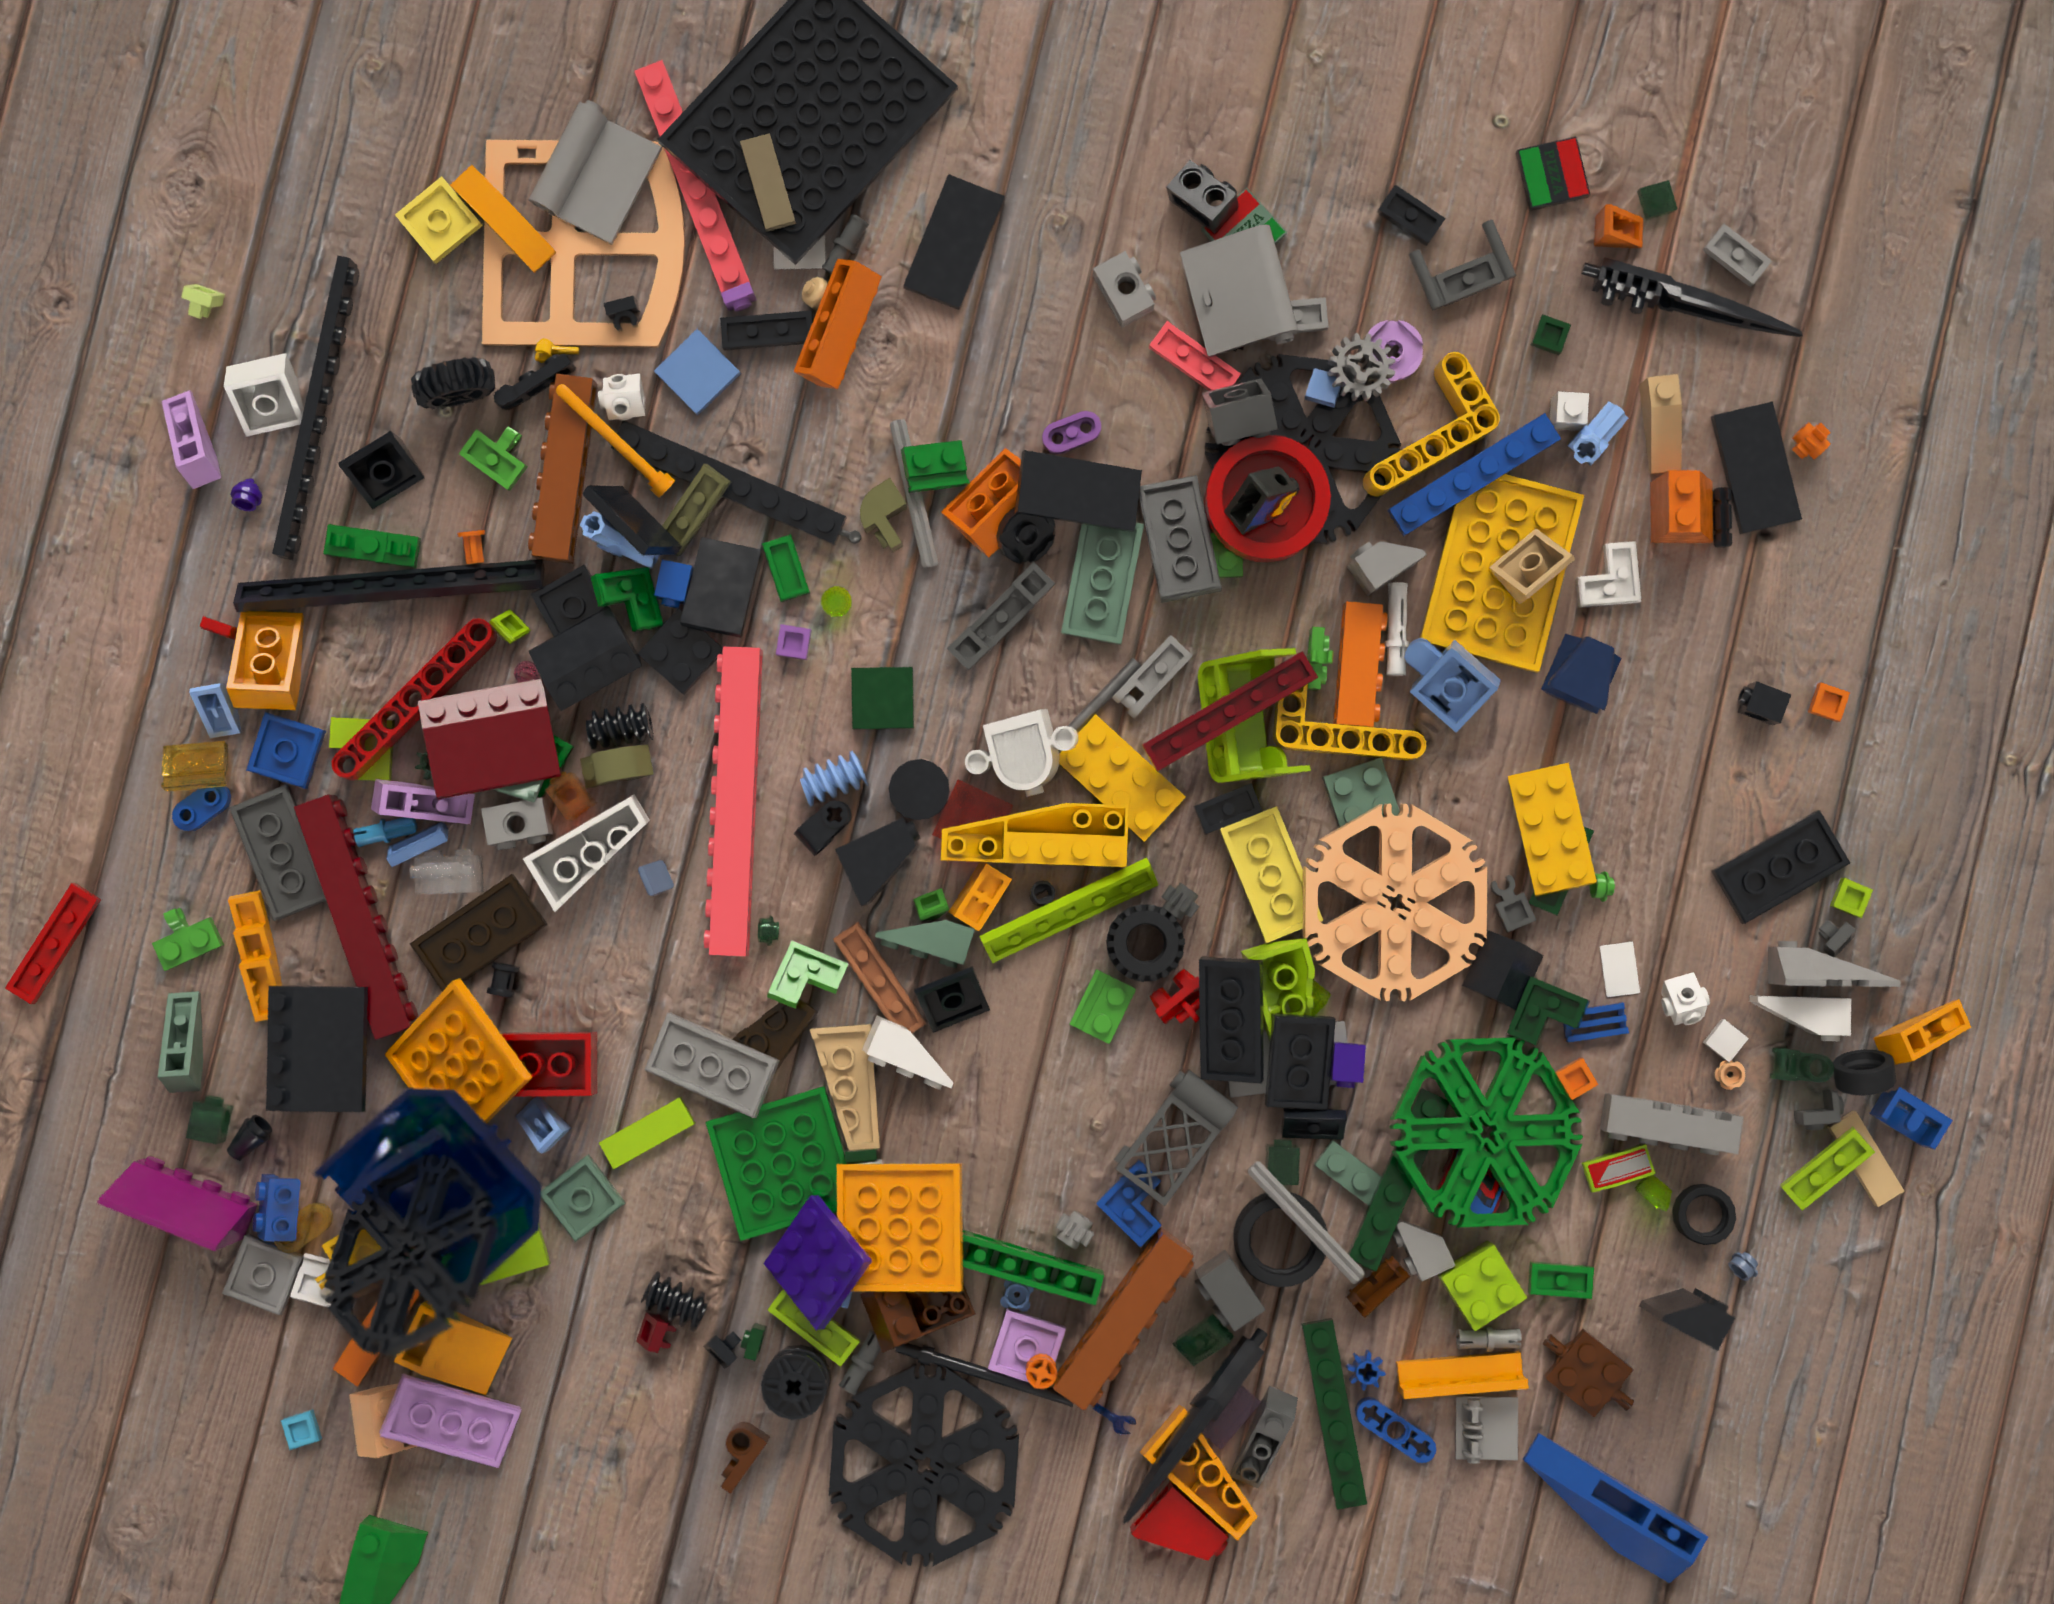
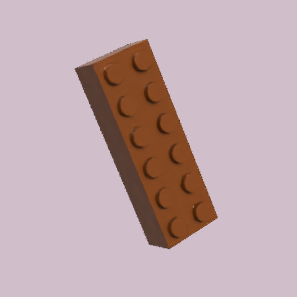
M1162 1227L1155 1232L1057 1371V1377L1053 1383L1055 1391L1083 1411L1087 1409L1089 1404L1092 1407L1097 1404L1104 1393L1101 1390L1103 1384L1107 1379L1112 1381L1122 1367L1119 1364L1125 1353L1128 1355L1133 1353L1140 1342V1339H1138L1139 1333L1144 1327L1148 1330L1158 1316V1313H1156L1158 1306L1161 1302L1168 1303L1176 1291L1174 1284L1180 1276L1185 1278L1194 1266L1192 1261L1194 1255L1190 1247Z

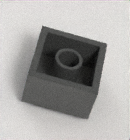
M1262 378L1202 393L1209 429L1217 444L1233 445L1240 442V438L1248 436L1261 438L1268 436L1271 433L1270 431L1278 429L1271 393Z
M1226 1250L1195 1270L1198 1279L1194 1281L1206 1301H1209L1211 1298L1213 1299L1215 1305L1212 1308L1224 1327L1230 1324L1233 1330L1236 1331L1266 1310Z

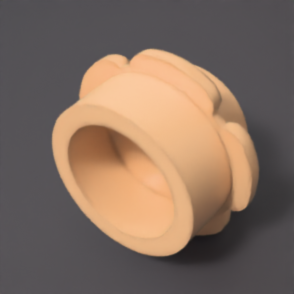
M1726 1060L1720 1062V1067L1715 1070L1716 1081L1720 1082V1086L1727 1090L1740 1087L1745 1081L1743 1065L1738 1061L1733 1062L1732 1060L1731 1062ZM1731 1071L1732 1077H1728L1727 1073Z

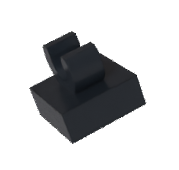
M634 296L604 303L606 315L610 319H614L613 323L618 331H622L621 320L625 317L631 319L634 328L638 327V319L634 313L640 312Z
M732 1331L722 1341L715 1335L703 1347L725 1369L738 1358L731 1350L741 1339Z

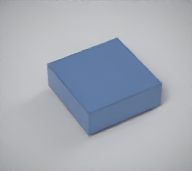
M1314 368L1305 394V400L1334 408L1341 385L1333 388L1332 384L1336 377L1328 376L1327 371Z

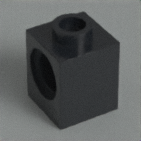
M1757 681L1750 683L1747 687L1744 686L1739 694L1737 703L1741 705L1738 713L1769 725L1780 724L1791 694Z

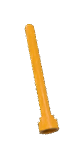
M561 384L557 386V395L649 480L648 484L652 487L650 490L658 498L672 486L676 480L667 472L665 474L662 471L657 472L566 385Z

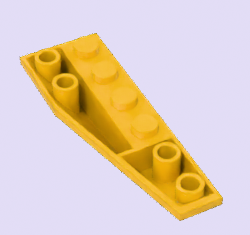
M1064 803L942 829L941 860L1124 868L1127 867L1129 805Z

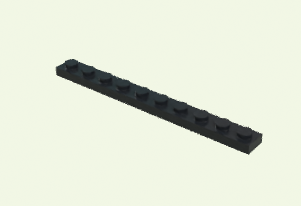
M339 255L336 260L272 554L288 560H293L294 553L297 554L301 546L299 531L301 524H304L307 518L308 509L305 503L307 494H311L314 486L313 467L320 459L321 450L318 446L320 435L325 433L327 427L325 412L327 405H330L333 399L334 391L333 387H331L333 375L338 374L340 367L338 352L340 346H343L346 340L345 320L346 316H350L353 308V300L351 298L353 286L356 287L359 281L358 265L350 258Z
M543 559L242 582L237 584L233 604L236 612H256L261 610L543 589L545 567Z

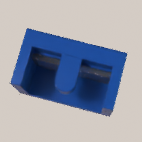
M1901 1087L1889 1093L1882 1092L1869 1113L1920 1146L1934 1150L1953 1121Z

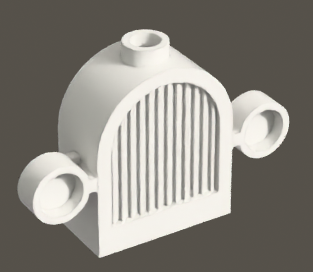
M1040 709L983 725L990 753L984 750L969 752L965 758V766L972 774H983L993 765L996 775L1005 785L1016 790H1025L1026 797L1044 793L1043 786L1051 781L1059 767L1058 750L1068 751L1073 749L1078 743V733L1070 726H1060L1053 732L1048 709Z

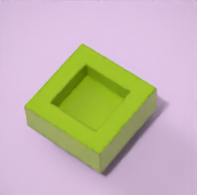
M1841 878L1830 907L1856 918H1862L1873 889L1847 878Z

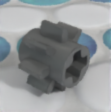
M1179 883L1176 889L1169 885L1161 896L1166 900L1162 908L1180 921L1185 915L1192 918L1200 907L1194 903L1198 895L1182 883Z

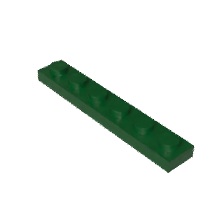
M1421 1088L1411 1107V1112L1416 1118H1443L1449 1102ZM1400 1132V1135H1399L1397 1141H1399V1140L1401 1139V1137H1402L1401 1132ZM1394 1147L1393 1151H1401L1404 1147ZM1419 1150L1414 1155V1163L1419 1171L1429 1150ZM1393 1153L1390 1155L1348 1252V1255L1357 1264L1374 1272L1379 1267L1413 1188Z
M1328 1318L1301 1323L1335 1507L1337 1510L1366 1505V1493L1333 1319Z

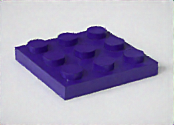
M811 1195L763 1264L815 1330L825 1329L872 1260L819 1195Z

